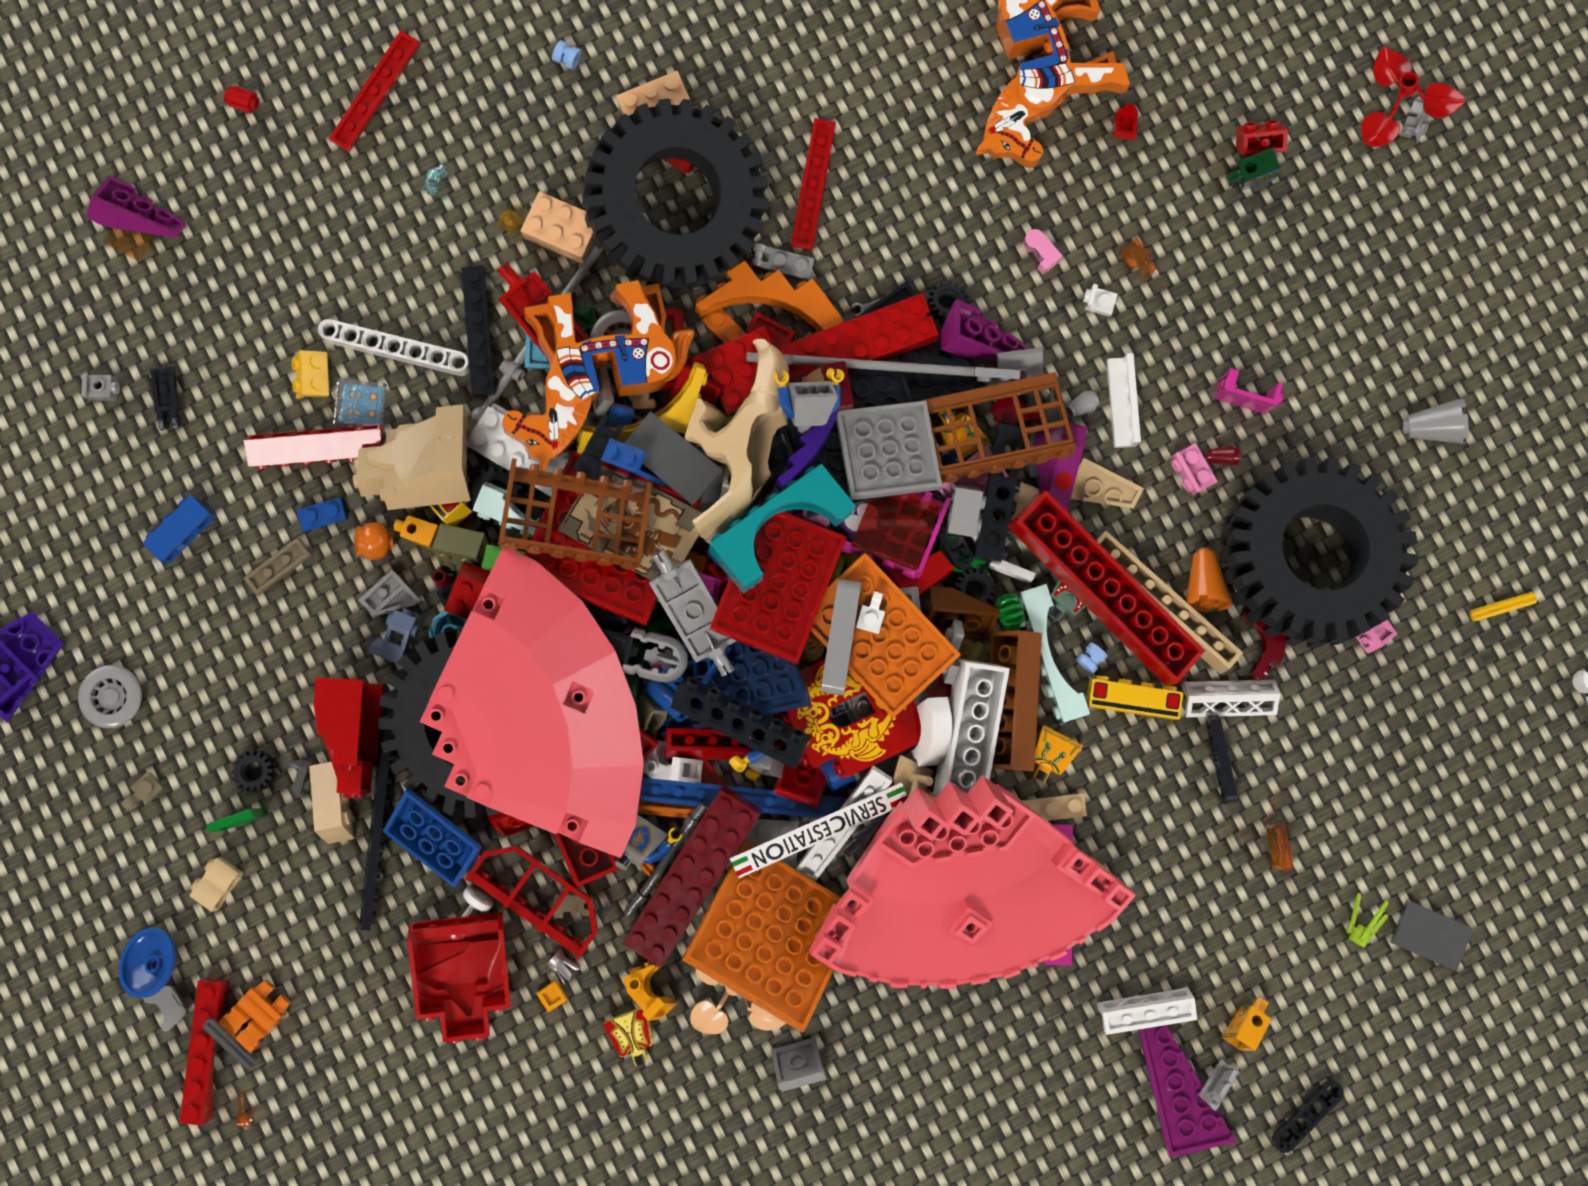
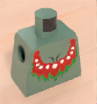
M1058 578L1050 592L1054 606L1048 611V615L1056 621H1059L1065 612L1070 617H1074L1086 607Z

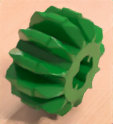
M1015 593L1004 594L995 600V608L1000 612L998 618L1004 631H1017L1026 625L1022 604Z

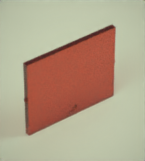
M910 494L894 495L868 502L851 546L917 571L940 506Z

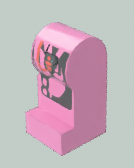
M1032 229L1026 234L1023 247L1040 262L1037 269L1044 275L1060 262L1062 254L1040 230Z

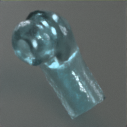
M442 164L425 175L422 186L424 191H427V194L430 196L438 192V188L435 185L437 180L448 174Z

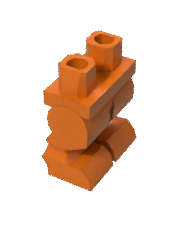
M265 980L258 986L250 988L237 1004L231 1008V1012L225 1014L218 1022L233 1037L238 1035L235 1039L250 1053L258 1049L262 1043L260 1039L269 1035L287 1015L285 1011L291 1004V1001L283 994L275 1001L268 997L275 989V986L269 980ZM252 1019V1021L248 1024V1027L244 1029L245 1026L243 1024Z

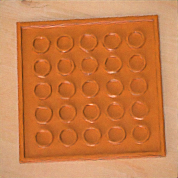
M745 839L736 855L757 847V845ZM781 860L741 878H738L731 863L681 960L798 1031L804 1032L834 970L811 956L809 949L834 903L837 904L841 897Z

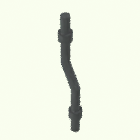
M701 801L693 813L688 814L683 821L684 825L674 837L678 839L683 833V838L673 843L672 849L659 861L655 871L642 888L637 889L632 896L633 900L624 910V914L627 917H631L637 908L646 902L649 892L662 877L679 845L700 822L699 819L708 808L705 802Z

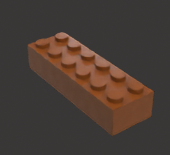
M1022 630L992 631L990 635L989 663L1010 668L992 769L1034 771L1042 633Z

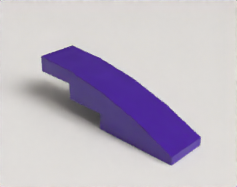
M836 411L829 416L825 425L814 426L800 437L798 446L801 449L789 457L787 463L789 470L777 478L775 487L780 493L785 490V486L790 481L797 480L815 460L836 423L838 416Z

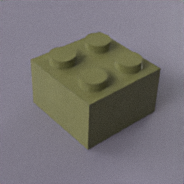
M440 524L432 549L440 566L445 570L454 571L455 569L460 570L463 562L482 567L486 545H489L484 533Z

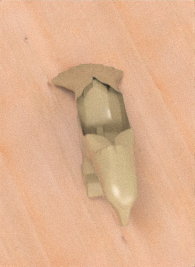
M765 339L753 340L758 351L755 383L750 395L740 406L729 424L721 429L726 420L722 410L711 403L697 398L685 434L686 441L702 448L706 455L713 460L727 464L731 473L728 492L692 521L695 531L709 544L712 537L719 532L725 533L730 529L729 526L737 519L742 521L744 516H746L756 495L771 476L768 468V458L772 438L778 428L788 423V418L779 403L777 391L779 383L773 380L772 374L776 371L778 380H781L784 376L782 370L786 371L789 375V367L784 355Z

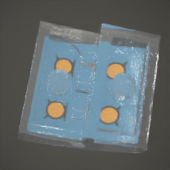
M338 379L333 423L348 426L383 424L387 384L383 382H362L354 379Z

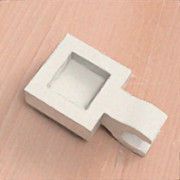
M874 591L870 607L862 606L856 628L879 634L885 611L879 610L883 596L882 593Z

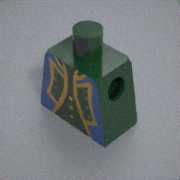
M1270 148L1238 161L1235 171L1225 174L1228 187L1240 183L1242 190L1276 180L1280 166L1274 149Z

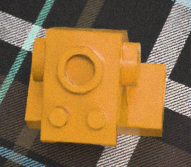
M647 962L644 964V969L642 966L629 970L630 975L623 978L627 993L644 1011L642 1013L648 1021L660 1020L678 1002L672 996L659 997L653 993L650 988V980L659 967L651 962Z

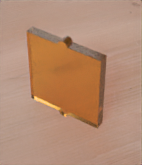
M112 228L113 230L105 243L140 262L147 248H151L150 243L155 234Z

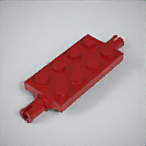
M507 261L503 264V267L500 266L496 270L509 285V290L498 300L545 356L539 345L535 330L525 321L524 308L547 304L548 297L554 296V294L535 271L525 278L519 277ZM573 319L575 342L579 343L588 340L587 335Z

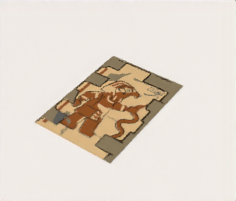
M603 466L594 479L599 481L600 476H608L615 484L622 485L623 480H631L633 487L645 488L646 486L644 482ZM651 486L650 495L653 496H650L642 561L639 568L632 569L650 580L661 575L660 569L651 557L655 552L659 554V550L664 548L674 566L683 563L699 536L695 531L692 521L702 514V512ZM583 493L584 497L579 494L559 526L558 531L591 548L599 496ZM603 497L601 512L619 514L620 499ZM625 500L623 515L640 518L642 503ZM601 517L599 533L616 535L618 520ZM622 521L621 536L638 539L639 524ZM598 538L596 551L613 554L615 541ZM620 542L618 555L635 558L637 544Z

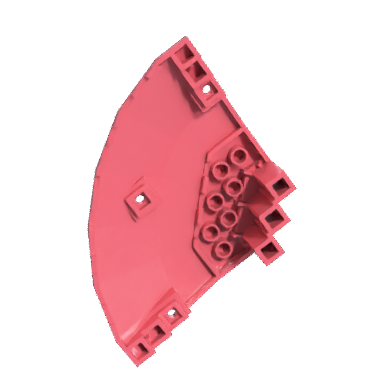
M502 547L420 720L421 723L442 732L432 755L454 764L444 787L467 796L466 798L554 834H562L581 844L621 858L636 826L644 762L636 704L618 656L582 600L536 560ZM486 600H491L493 602V607L491 609H486L484 607V602ZM581 693L583 695L582 701L576 702L574 695ZM438 711L441 714V718L437 720L431 717L432 712ZM451 744L453 751L444 749V745ZM458 776H463L465 778V783L456 780V778ZM569 822L577 824L575 830L568 829L567 825Z
M981 776L966 793L949 781L936 798L916 787L905 802L900 801L847 877L849 889L838 903H834L809 952L811 956L839 973L853 977L859 975L875 983L877 981L888 983L893 988H908V985H918L921 988L939 986V989L957 988L956 985L971 983V985L990 982V979L997 977L1008 979L1021 974L1020 970L1030 966L1036 968L1040 962L1048 959L1053 961L1068 954V949L1077 943L1080 945L1084 943L1088 935L1096 930L1099 932L1114 922L1136 894L1097 860L1078 849L1068 836L999 784L995 785L984 776ZM1077 859H1081L1078 864H1074ZM850 900L855 901L852 905H849L848 902ZM968 924H973L971 927L967 928Z

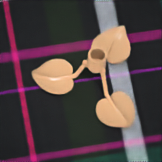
M696 969L697 976L708 985L719 983ZM725 986V994L717 1007L709 1000L698 1002L690 1016L693 1028L707 1034L723 1032L728 1026L729 1019L728 1015L720 1009L728 995L736 996L739 994ZM745 999L747 1010L751 1011L749 1021L756 1028L770 1031L786 1024L754 1003L750 1005V1001Z

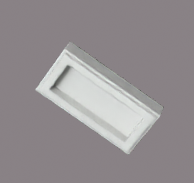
M1004 560L1000 564L989 563L988 565L992 570L1028 584L1033 581L1035 576L1034 572Z

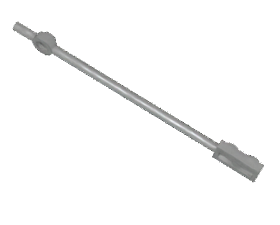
M747 352L746 361L758 362V353ZM783 354L787 364L819 366L826 363L845 361L847 368L977 377V381L991 382V378H1000L999 383L1010 382L1013 379H1020L1021 371Z

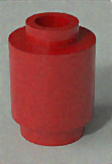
M234 85L233 87L228 86L224 93V102L229 107L250 114L259 107L260 99L254 91Z

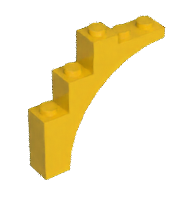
M694 362L690 375L679 393L664 408L654 414L675 432L686 434L697 398L701 399L699 391L701 385L705 386L708 372H705L706 369L703 364ZM643 420L625 425L616 441L624 443ZM583 425L576 444L577 453L582 454L596 427ZM610 427V428H611L612 430L616 431V428H617V427Z

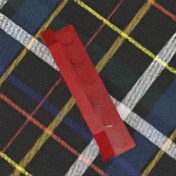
M518 845L483 852L465 878L468 882L472 881L503 903V907L510 908L537 927V931L540 933L544 932L571 951L578 960L584 955L589 944L599 931L593 898L579 888H576L575 885ZM515 851L532 864L512 893H510L511 889L502 882L497 884L490 879L492 875L482 868L478 870L488 856ZM536 867L566 887L548 914L539 908L536 910L528 905L529 901L520 895L516 897ZM570 891L585 900L588 905L592 933L586 941L577 935L572 937L565 932L567 928L561 923L550 921Z

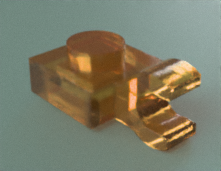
M1137 238L1119 252L1120 257L1132 271L1138 267L1147 279L1155 273L1156 267L1147 260L1151 254Z

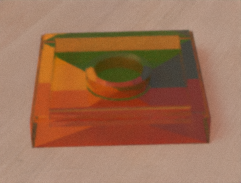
M1265 823L1272 867L1283 871L1294 870L1286 823Z

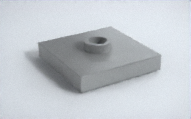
M1042 348L997 353V369L1021 370L1020 379L1043 375Z

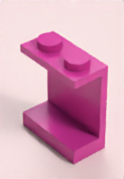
M1230 368L1220 377L1214 396L1216 400L1266 414L1271 409H1274L1277 404L1280 405L1284 392L1281 391L1282 383H1277L1267 391L1266 397L1234 388L1239 370Z

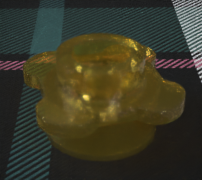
M506 209L500 219L497 220V226L504 228L509 235H514L517 227L523 224V218L517 216L512 209Z

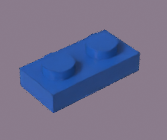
M340 497L297 510L303 532L348 520L343 499Z

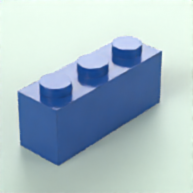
M192 495L183 498L178 504L179 507L173 513L167 514L162 519V524L157 529L151 530L146 535V540L142 543L162 563L169 565L216 518L198 498Z

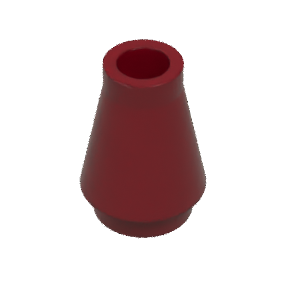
M1230 445L1207 449L1206 462L1229 467L1239 465V447Z
M444 568L438 569L432 574L433 584L440 590L455 582V575L452 571L445 570ZM442 574L443 579L439 581V576Z

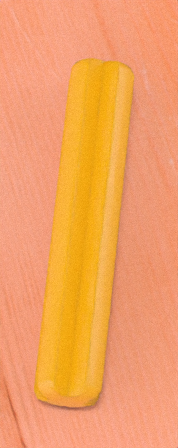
M1529 592L1469 611L1472 621H1478L1537 603V598L1534 592Z

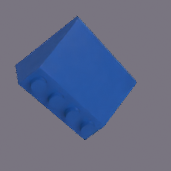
M410 789L405 790L383 829L386 835L454 888L471 871L482 847Z

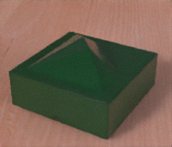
M594 305L573 309L574 321L583 332L592 330L597 322Z

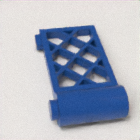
M729 645L725 648L726 656L732 649ZM692 657V661H688V665L693 664V678L701 679L700 682L707 685L718 669L715 663L712 662L713 659L704 658L695 662ZM707 662L708 671L705 675L699 676L698 663ZM684 674L679 679L671 682H658L649 679L645 685V693L676 721L681 722L685 720L688 716L670 708L678 686L677 683H680L685 678Z

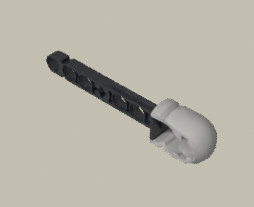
M493 605L487 606L486 609H491ZM601 628L605 636L612 641V647L616 651L619 662L623 663L624 673L630 675L637 673L639 677L658 682H671L684 674L688 665V653L685 646L679 640L654 632L646 634L645 630L634 628L631 635ZM636 638L644 643H657L660 649L666 647L673 649V651L666 650L665 653L658 651V647H654L651 650L646 649L644 660H647L650 666H654L655 663L661 664L662 669L668 670V673L661 672L660 667L648 669L644 668L641 664H630L631 657H636L638 647H635Z

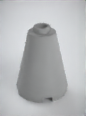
M1456 399L1407 415V419L1402 422L1403 433H1408L1409 438L1458 444L1467 443L1469 426L1468 414L1462 412V407H1466L1464 399Z

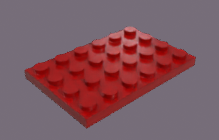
M760 502L759 507L763 506L764 503ZM784 511L768 519L761 526L754 539L755 558L764 573L762 581L743 594L733 580L729 578L709 630L797 665L847 537Z

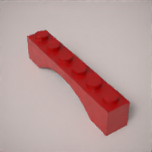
M204 978L197 982L179 1123L203 1126L212 1120L214 1104L213 1064L216 1040L203 1029V1024L209 1018L215 1019L217 1022L221 1020L227 1003L229 980Z

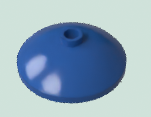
M158 928L143 929L136 933L125 946L120 958L118 972L120 984L130 996L136 998L151 997L158 993L170 979L175 967L176 950L171 936L166 931Z

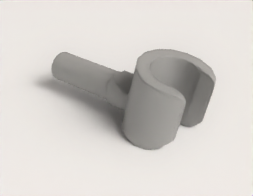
M880 299L872 301L868 304L866 303L864 305H862L861 303H854L851 306L852 310L857 307L862 308L861 312L855 314L854 316L857 317L865 310H867L869 307L878 302Z

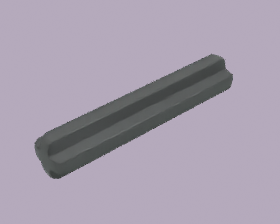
M209 1018L203 1024V1029L244 1068H252L256 1063V1059L215 1019Z

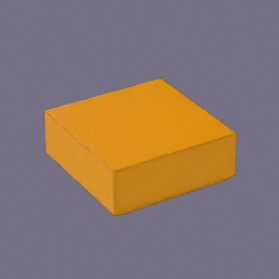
M557 979L536 992L547 1012L552 1011L568 1000Z

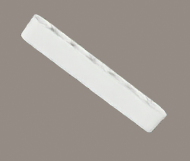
M331 319L323 320L318 326L320 336L333 345L458 376H465L470 373L469 359L460 351ZM335 327L334 334L327 336L328 329ZM351 333H357L354 341H348ZM374 338H378V344L374 347H370V341ZM399 343V350L396 352H391V347L394 344ZM422 349L419 357H412L414 350ZM438 354H443V360L439 363H434V357ZM458 360H465L462 368H455Z

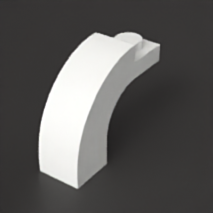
M948 697L927 698L917 706L921 723L920 740L916 748L904 757L916 762L918 767L939 765L948 752L952 737V714Z

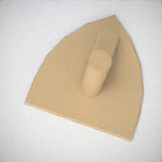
M900 755L894 774L893 786L902 782L907 797L910 796L916 787L925 792L927 786L933 784L931 777L933 770L925 766L918 767L916 762Z

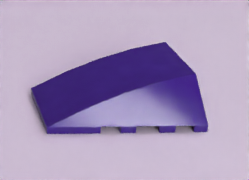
M33 612L5 625L0 630V716L7 723L64 645Z

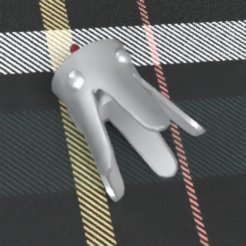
M558 951L555 955L548 952L552 958L547 964L558 974L565 985L560 973L569 981L571 979V972L564 964L575 970H579L580 966L566 958L561 951Z

